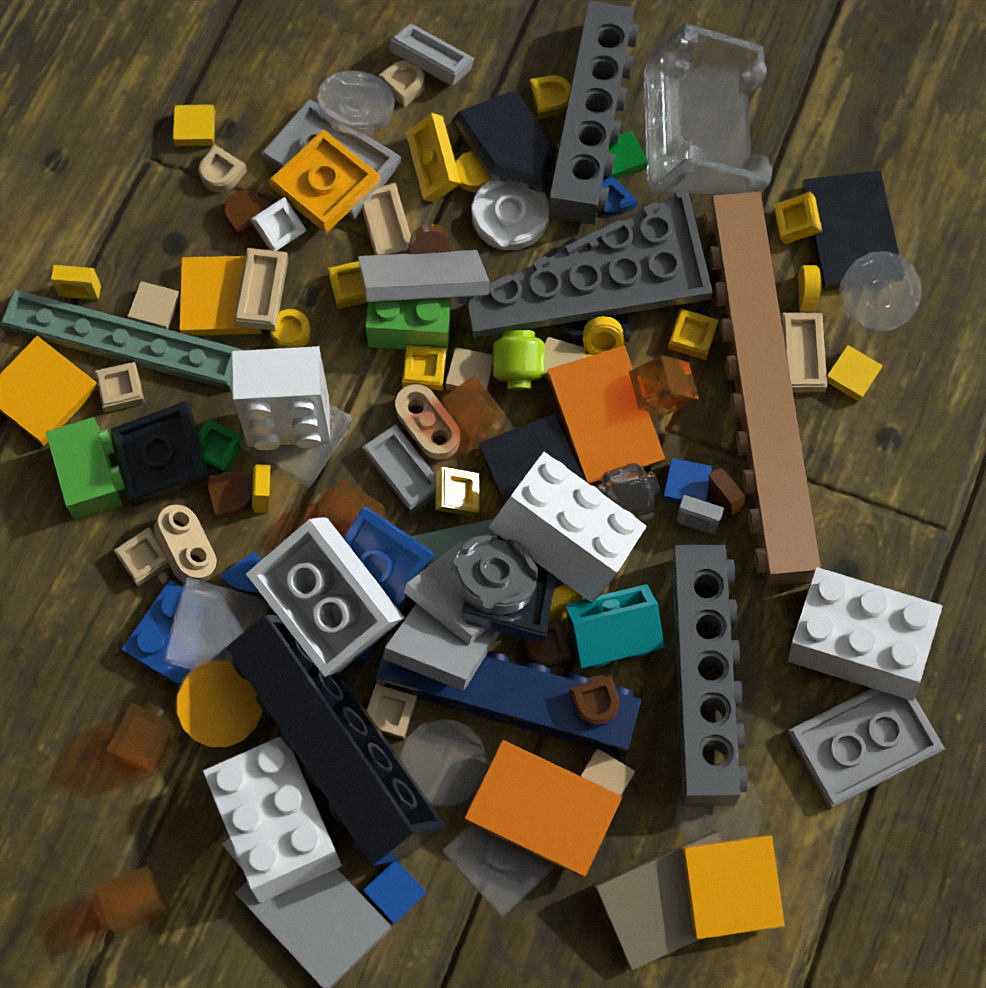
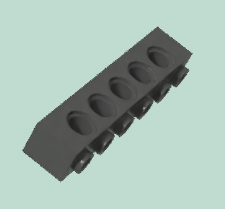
M595 1L588 2L550 194L549 218L595 225L598 210H606L609 187H603L602 184L604 176L612 177L615 154L608 153L610 143L618 144L622 121L615 120L616 111L624 112L628 88L621 87L622 78L630 79L634 56L627 55L628 47L636 48L639 24L632 23L633 7ZM590 111H599L601 113H593ZM585 143H591V144H594L595 146H586V145H584V144H585ZM585 176V177H588V178H590V179H588V180H580V179H578V178H576V177Z
M675 545L671 564L683 806H736L741 792L747 791V769L745 765L739 766L738 749H744L745 731L743 723H736V707L742 706L741 681H734L733 666H738L740 661L739 641L731 639V625L737 624L736 599H729L728 585H734L735 581L734 560L727 559L726 545ZM699 586H706L714 592L715 596L708 599L702 598L696 594L694 589ZM701 626H709L716 631L717 637L714 639L702 638L696 629ZM705 666L712 667L717 670L720 678L714 681L706 680L701 677L698 669ZM704 708H714L719 711L722 720L717 723H710L701 716L700 711ZM710 749L716 750L723 755L725 763L719 766L710 765L704 760L702 753Z

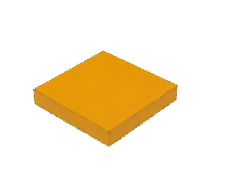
M323 129L268 181L270 188L281 197H285L292 206L327 233L381 182V178L378 172Z
M246 256L182 257L180 332L182 334L190 336L262 334V329L237 327L234 321Z
M36 336L0 374V412L42 446H45L48 443L46 431L63 427L99 389L98 384L45 341Z
M771 835L682 847L694 938L702 939L785 926Z

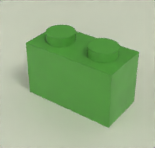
M451 298L368 302L366 318L368 347L406 350V345L447 348L448 353L451 327Z
M92 417L46 431L65 504L74 520L123 505L119 491L124 490L125 485L119 466L112 467L108 454L114 453L115 449L108 429L100 430L95 418Z

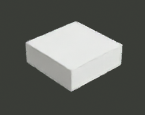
M285 197L250 219L271 251H277L307 231Z

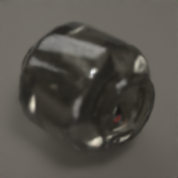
M630 463L604 472L601 476L600 485L595 486L603 495L624 510L632 513L635 518L650 514L655 506V496L660 495V487L655 474L652 471L646 473L644 468L638 463Z

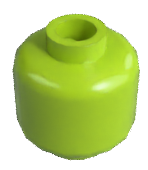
M505 331L502 333V338L493 343V376L501 382H507L508 390L532 389V382L539 381L545 376V343L535 337L534 331Z

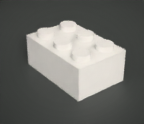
M319 347L232 351L233 400L248 447L267 451L277 449L279 445L296 444L301 448H315L320 446L321 443L330 442L329 395Z
M543 452L488 528L507 542L511 539L519 543L531 554L536 563L593 603L617 574L645 530L646 525L636 519L632 513L624 510L603 495L596 487L588 484L567 469L563 463Z
M327 517L309 519L246 573L324 677L345 669L405 619Z
M816 567L792 640L788 662L913 701L922 678L943 605Z
M281 737L203 771L250 888L259 903L265 902L342 866L294 753L284 744Z

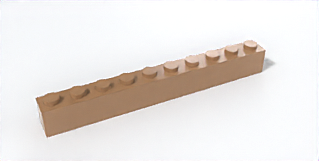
M761 192L713 195L710 211L704 212V228L706 235H712L714 246L709 248V262L711 270H717L719 282H716L714 286L715 302L717 307L723 306L725 318L720 319V336L722 343H728L730 356L725 358L726 376L728 380H734L736 393L731 394V410L734 418H740L741 431H737L736 435L737 450L739 456H745L747 470L742 471L743 490L745 495L751 494L753 509L748 510L749 530L751 534L757 533L759 548L754 549L755 570L757 574L763 573L765 586L812 582L816 567L821 568Z

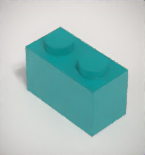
M647 584L600 595L593 603L583 599L565 604L572 648L581 668L589 666L601 667L613 660L630 656L641 657L648 655L651 651L665 648L658 603Z

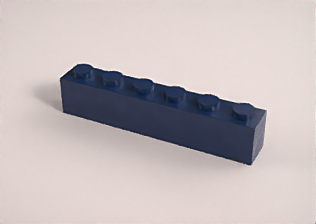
M395 630L390 631L386 646L396 633ZM489 651L463 691L383 659V653L376 675L378 685L417 696V699L626 758L641 699L633 697L634 693L626 688L615 686L620 704L614 720L602 727H592L580 720L569 693L570 688L591 682L586 677L575 674H568L567 678L550 674L551 670L543 665L526 663L524 667L510 663L509 658L503 654Z

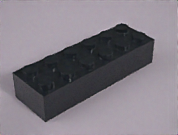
M263 615L226 647L234 659L232 665L235 671L244 680L249 681L257 693L256 701L266 714L274 718L281 729L280 737L289 749L299 755L305 764V775L313 785L321 788L330 802L328 807L331 814L338 822L346 825L354 837L353 844L356 851L364 860L374 866L407 858L446 827L341 673L337 672L324 677L278 616Z

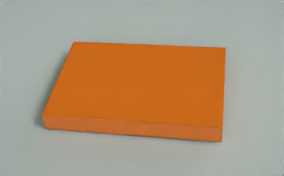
M625 345L547 370L550 385L585 482L594 485L665 461L663 450Z
M503 740L465 816V821L585 879L623 796Z

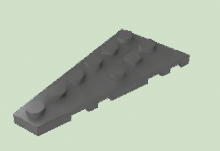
M685 187L675 192L674 197L659 204L654 202L644 207L641 213L625 221L618 220L565 246L564 251L550 258L544 256L534 261L533 266L513 276L508 274L489 283V294L487 296L466 297L473 338L502 334L505 331L527 330L589 320L601 316H614L711 300L713 292L688 188Z

